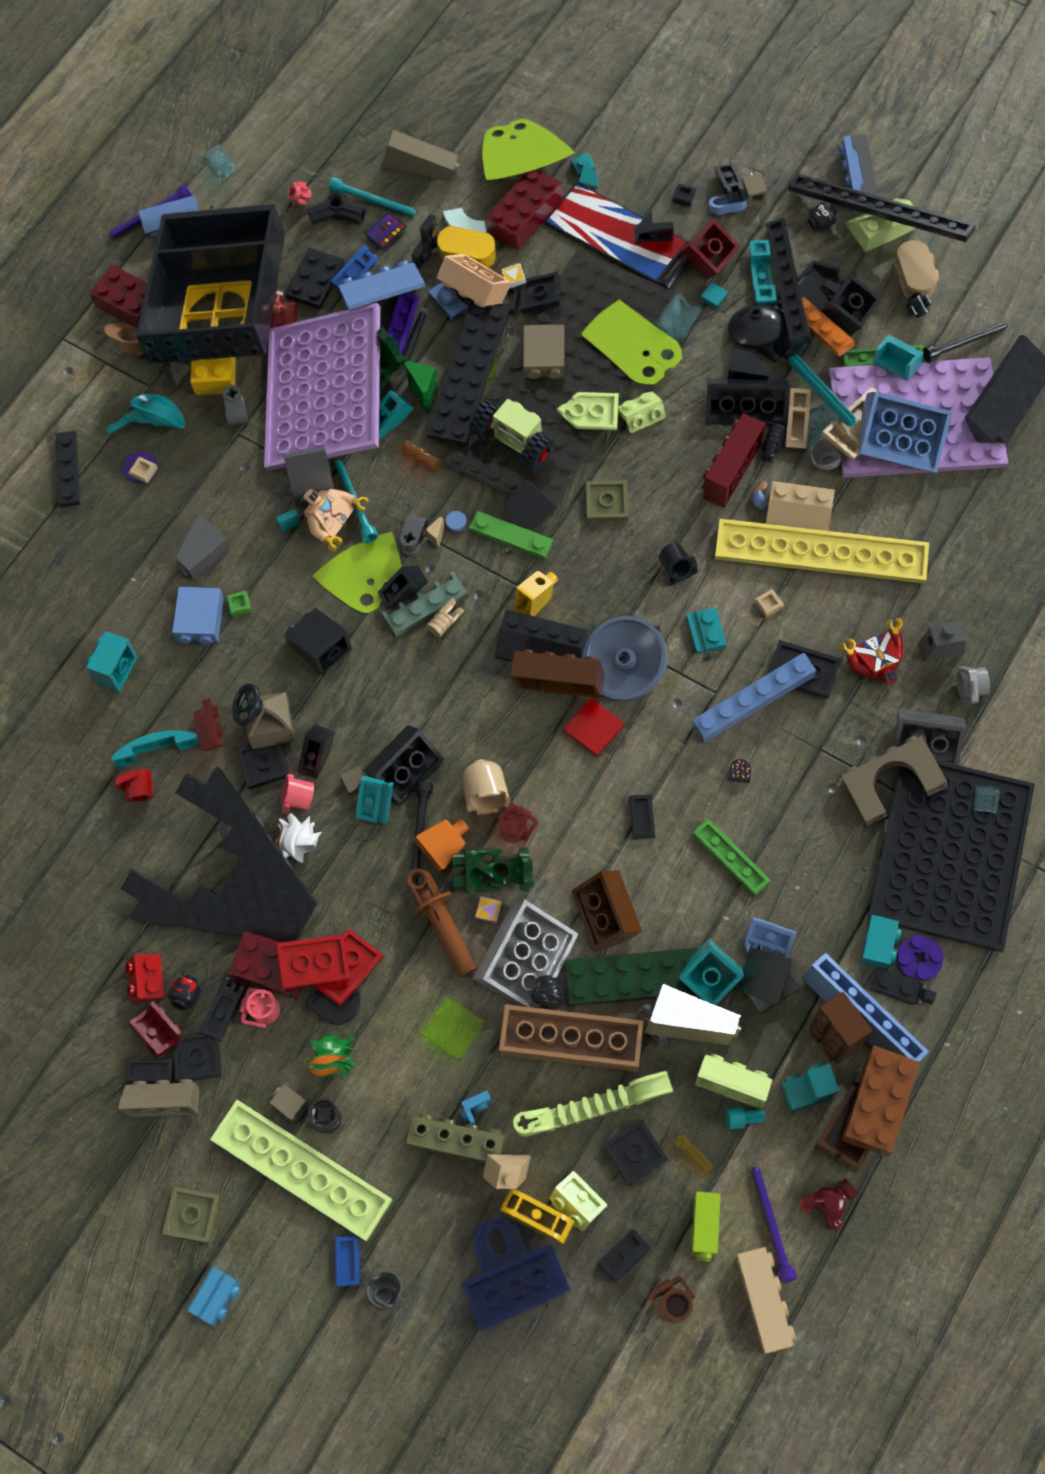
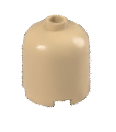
M480 759L465 769L462 775V782L468 812L473 810L476 811L477 815H489L497 813V808L509 805L510 798L504 775L498 764Z

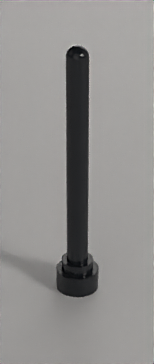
M1001 322L939 347L934 345L927 346L922 350L923 358L927 363L936 361L943 353L1007 329L1008 324Z
M429 782L416 783L415 792L417 797H419L414 838L424 832L427 800L433 794L434 787ZM415 842L413 844L410 871L420 868L422 850ZM419 874L416 877V883H418Z

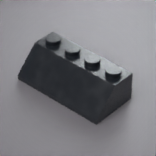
M707 378L706 424L733 425L735 420H739L744 413L765 423L766 426L772 423L787 426L790 393L789 381Z
M506 610L499 630L495 657L513 662L515 651L529 649L534 651V653L542 654V652L547 651L557 656L572 654L576 658H583V651L588 640V630Z

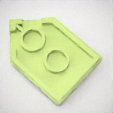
M578 392L565 405L562 404L557 408V411L576 429L617 430L619 393Z

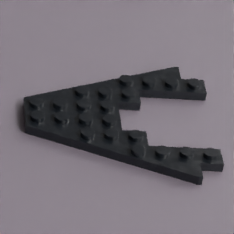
M219 767L214 768L206 784L189 773L185 774L175 793L232 827L221 847L240 859L220 894L200 884L189 902L137 870L132 869L120 888L139 900L129 918L137 921L243 935L244 931L272 940L297 941L318 905L317 900Z

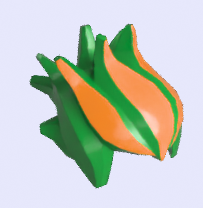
M325 1034L322 1036L321 1041H310L309 1045L315 1053L314 1058L306 1060V1066L310 1072L319 1077L341 1074L347 1078L346 1070L350 1072V1066L354 1068L356 1065L347 1055L355 1051L353 1048L348 1047L354 1038L339 1039L337 1034Z

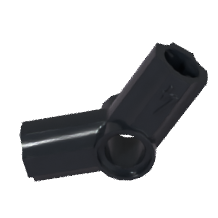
M332 194L326 202L306 208L313 225L331 218L334 220L346 219L360 224L363 223L366 215V207L345 201L339 194Z

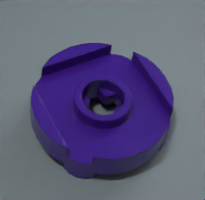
M917 934L903 941L897 950L896 958L899 971L903 976L917 981H928L933 979L941 970L944 954L935 941ZM922 954L926 962L917 964L914 955Z

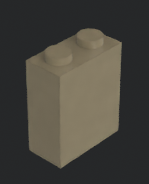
M524 325V378L550 377L556 379L564 377V325Z

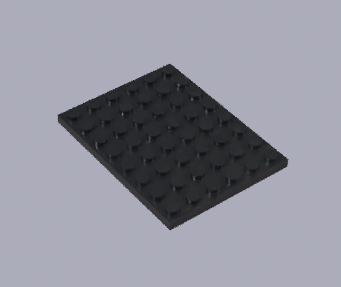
M936 760L947 780L948 787L927 796L917 776L910 769L900 766L867 919H870L871 915L899 921L898 927L1003 952L1035 783Z

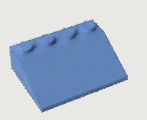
M405 260L397 263V267L393 269L386 266L379 268V273L371 275V272L360 274V279L352 280V277L340 280L341 284L337 285L344 309L350 310L425 287V283L415 264Z
M869 392L866 394L862 411L859 454L937 473L952 411L879 392Z

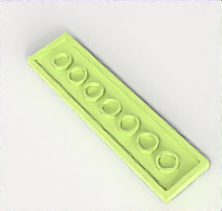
M238 1100L235 1101L210 1139L366 1242L393 1201L387 1195Z

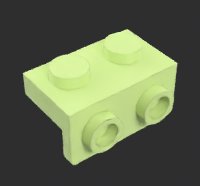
M653 391L643 393L640 397L628 400L618 406V414L626 421L630 433L666 418L663 402Z

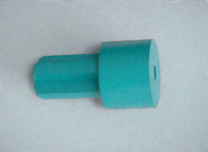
M742 1107L725 1109V1124L728 1130L743 1129L745 1124L764 1123L766 1119L764 1110L744 1111Z

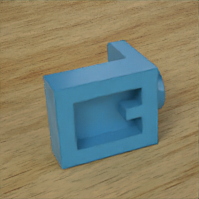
M488 1091L462 1101L463 1109L460 1112L465 1123L470 1122V1124L476 1125L471 1112L476 1111V1113H480L489 1108L488 1105L492 1101Z

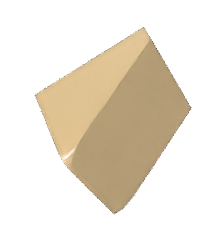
M439 517L426 529L428 540L437 548L440 546L445 528L442 517Z

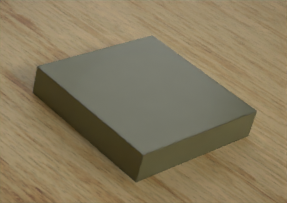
M627 480L586 481L587 522L628 521Z
M174 1186L162 1234L210 1244L221 1196Z

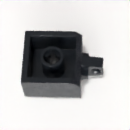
M850 275L840 284H835L826 279L819 288L828 299L821 312L850 336L862 328L882 299L860 280Z

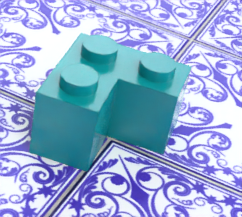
M817 1063L809 1066V1070L806 1071L804 1076L798 1077L796 1074L784 1079L785 1082L782 1083L780 1088L790 1114L833 1100L840 1090L830 1064L823 1066L822 1063Z

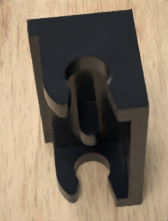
M632 1229L597 1263L616 1283L650 1251L651 1247Z

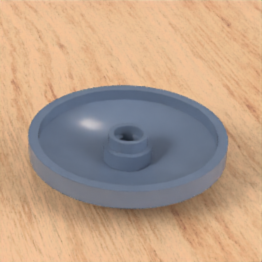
M619 616L602 623L590 635L583 651L584 659L586 656H591L600 660L605 672L602 695L615 701H632L650 693L663 678L668 661L667 647L659 631L646 620L634 616Z

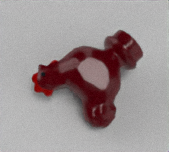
M845 1178L843 1181L838 1182V1189L822 1187L808 1196L803 1195V1199L800 1200L801 1209L810 1212L813 1208H819L825 1214L826 1226L829 1229L837 1230L842 1225L841 1217L846 1209V1200H853L858 1192Z

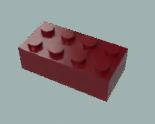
M537 169L526 172L485 218L487 233L519 250L564 199L562 182Z
M744 413L739 420H735L731 428V435H726L722 443L723 448L721 452H716L712 461V467H708L703 475V479H705L702 485L704 499L723 508L726 507L762 445L765 423Z

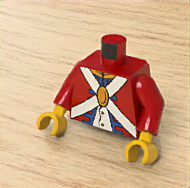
M896 618L897 625L895 627L892 626V620L887 621V627L892 629L891 633L888 630L856 645L853 639H847L849 643L848 648L845 643L840 644V649L847 652L846 657L853 671L868 677L871 681L882 677L887 686L898 680L894 671L898 669L903 657V640L901 631H899L902 628L903 622L900 618Z

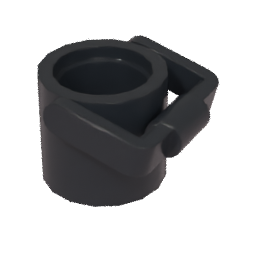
M671 543L660 551L659 561L665 568L663 573L668 586L679 583L698 573L695 557H690L681 544Z

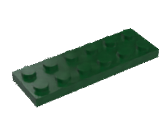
M699 948L565 960L569 1005L579 1006L656 999L663 984L689 995H697L679 979V975Z

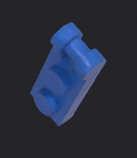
M363 245L331 280L330 284L338 290L337 285L341 284L340 280L352 277V280L360 279L359 275L368 272L379 260V257L376 254L373 255L369 248ZM363 256L368 260L367 263L361 259Z

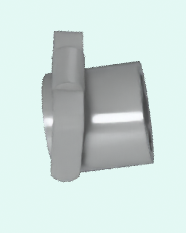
M966 666L958 667L956 684L961 702L968 704L978 703L979 696L990 693V680L985 667L975 669Z

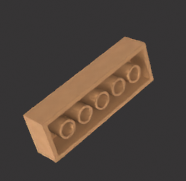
M505 1004L499 1052L500 1056L638 1072L643 1021Z

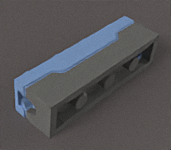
M867 135L844 136L842 145H839V157L843 158L841 167L842 172L846 174L844 178L845 187L878 196Z

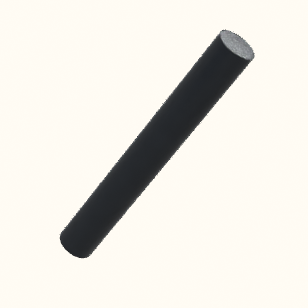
M419 312L403 356L407 361H410L427 316L424 312Z

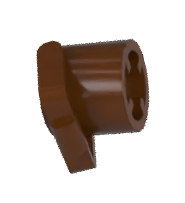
M675 1276L671 1280H666L650 1294V1301L661 1318L671 1323L685 1321L692 1312V1300L696 1298L681 1276ZM680 1282L686 1291L672 1288ZM664 1295L659 1307L654 1299Z

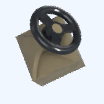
M247 683L238 690L233 701L232 715L238 725L247 726V734L252 749L295 741L291 707L286 692L260 696L259 689L252 683ZM245 693L244 699L242 700L241 705H239V704H240V700H241L243 694ZM242 712H245V719H241L239 716Z

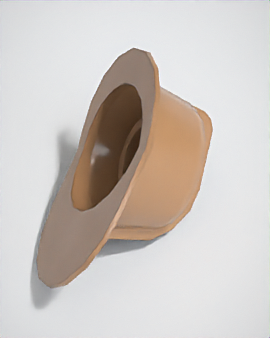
M111 323L104 328L107 336L117 340L122 352L140 356L144 354L136 337L138 328L125 323Z

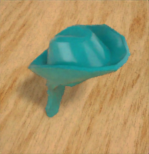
M143 394L134 397L130 401L133 410L126 413L116 423L109 425L107 432L108 434L115 433L126 424L134 421L139 424L151 423L156 427L166 426L181 429L184 428L185 421L181 411L168 398L160 395Z

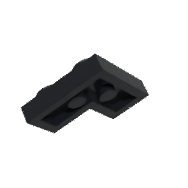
M429 214L421 225V241L411 254L412 263L418 269L421 268L423 263L428 261L433 249L438 247L439 227L437 225V217Z

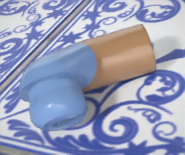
M760 480L751 493L753 505L758 507L759 510L765 509L768 505L763 493L769 485L763 480Z

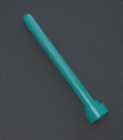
M332 177L330 180L328 191L331 193L341 194L343 192L409 216L416 214V210L344 185V182L339 178Z
M337 460L335 467L346 492L356 496V499H358L343 462ZM353 504L354 511L362 527L360 536L363 542H374L378 538L376 528L369 525L364 511H359L356 505Z

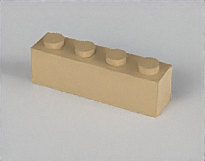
M766 1247L737 1254V1264L763 1355L793 1347V1341L796 1340L793 1326H788L785 1317L789 1315L786 1302L781 1301L779 1291H782L778 1276L774 1277L771 1267H774L775 1264L772 1253H767Z

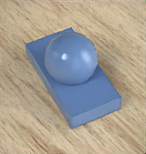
M441 282L428 291L429 296L452 321L468 311V307L457 296L454 288H448Z

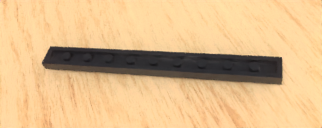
M799 173L788 184V191L965 243L975 231V224Z

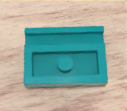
M716 607L699 610L692 614L686 613L696 654L727 647Z
M362 776L356 818L375 823L378 821L386 825L389 820L394 783H385L384 780Z

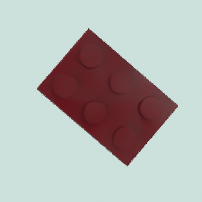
M111 265L90 291L91 299L96 308L138 328L147 282Z
M244 931L228 973L230 977L241 983L297 1000L301 987L281 990L275 943L282 942Z

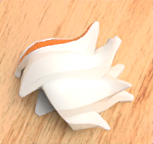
M291 813L287 816L289 824L283 819H279L280 824L277 827L281 832L275 844L285 858L291 855L303 863L304 853L316 848L318 838L322 832H313L315 823H310V816L301 823Z

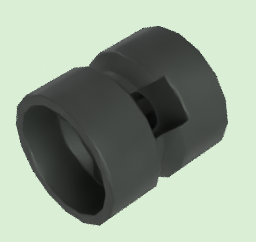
M317 1099L312 1102L308 1109V1119L320 1133H333L341 1125V1112L330 1099Z

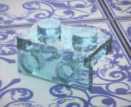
M675 293L656 324L673 339H682L688 334V330L697 319L701 308L699 306H690L680 293Z

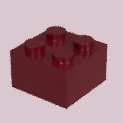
M712 218L699 229L680 252L708 280L718 274L741 246Z

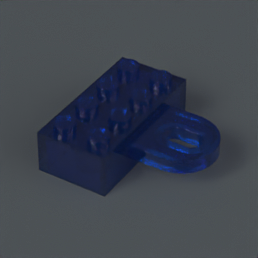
M491 1218L478 1227L473 1243L484 1274L462 1283V1286L481 1332L571 1292L551 1244L528 1253L518 1228L505 1218ZM493 1229L500 1230L506 1242L507 1248L502 1254L495 1253L489 1242L488 1234Z

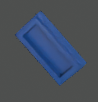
M359 1236L335 1237L336 1287L361 1286Z

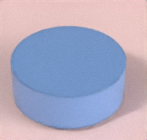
M460 511L449 513L446 517L447 528L454 533L462 532L467 526L466 516Z

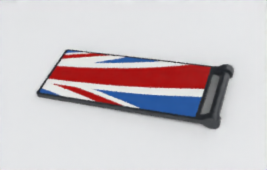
M578 182L573 185L564 196V199L545 219L547 226L655 283L665 292L671 291L674 282L690 263L684 257L667 280L662 279L681 255L680 251L689 241L674 234L673 240L634 244V228L644 217Z

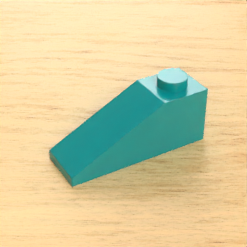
M391 390L379 403V440L400 425L414 409L402 395Z

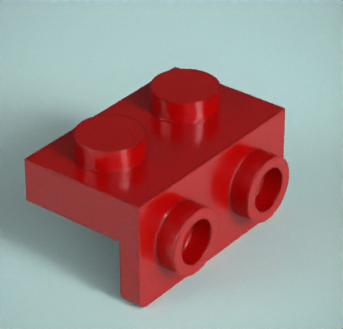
M134 954L125 965V973L129 977L127 996L130 997V1003L136 1004L138 1001L162 1000L164 998L161 954Z

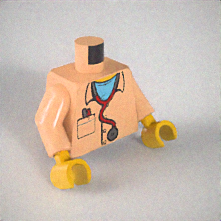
M310 489L304 495V499L309 503V506L304 511V515L307 517L311 534L323 543L327 542L330 551H336L337 547L332 542L341 546L342 540L336 534L354 510L353 504L362 512L366 508L360 506L359 503L369 504V500L366 497L356 499V496L341 490L329 489L316 493L313 489Z

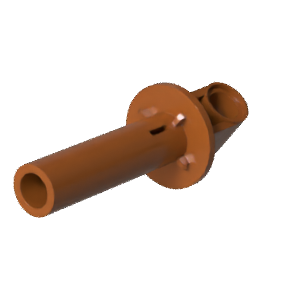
M422 869L410 871L407 881L420 904L413 910L414 915L427 914L459 977L461 978L472 973L478 967L444 904L452 897V893L445 892L441 894L432 875L428 871ZM422 873L424 882L421 885H417L416 877Z

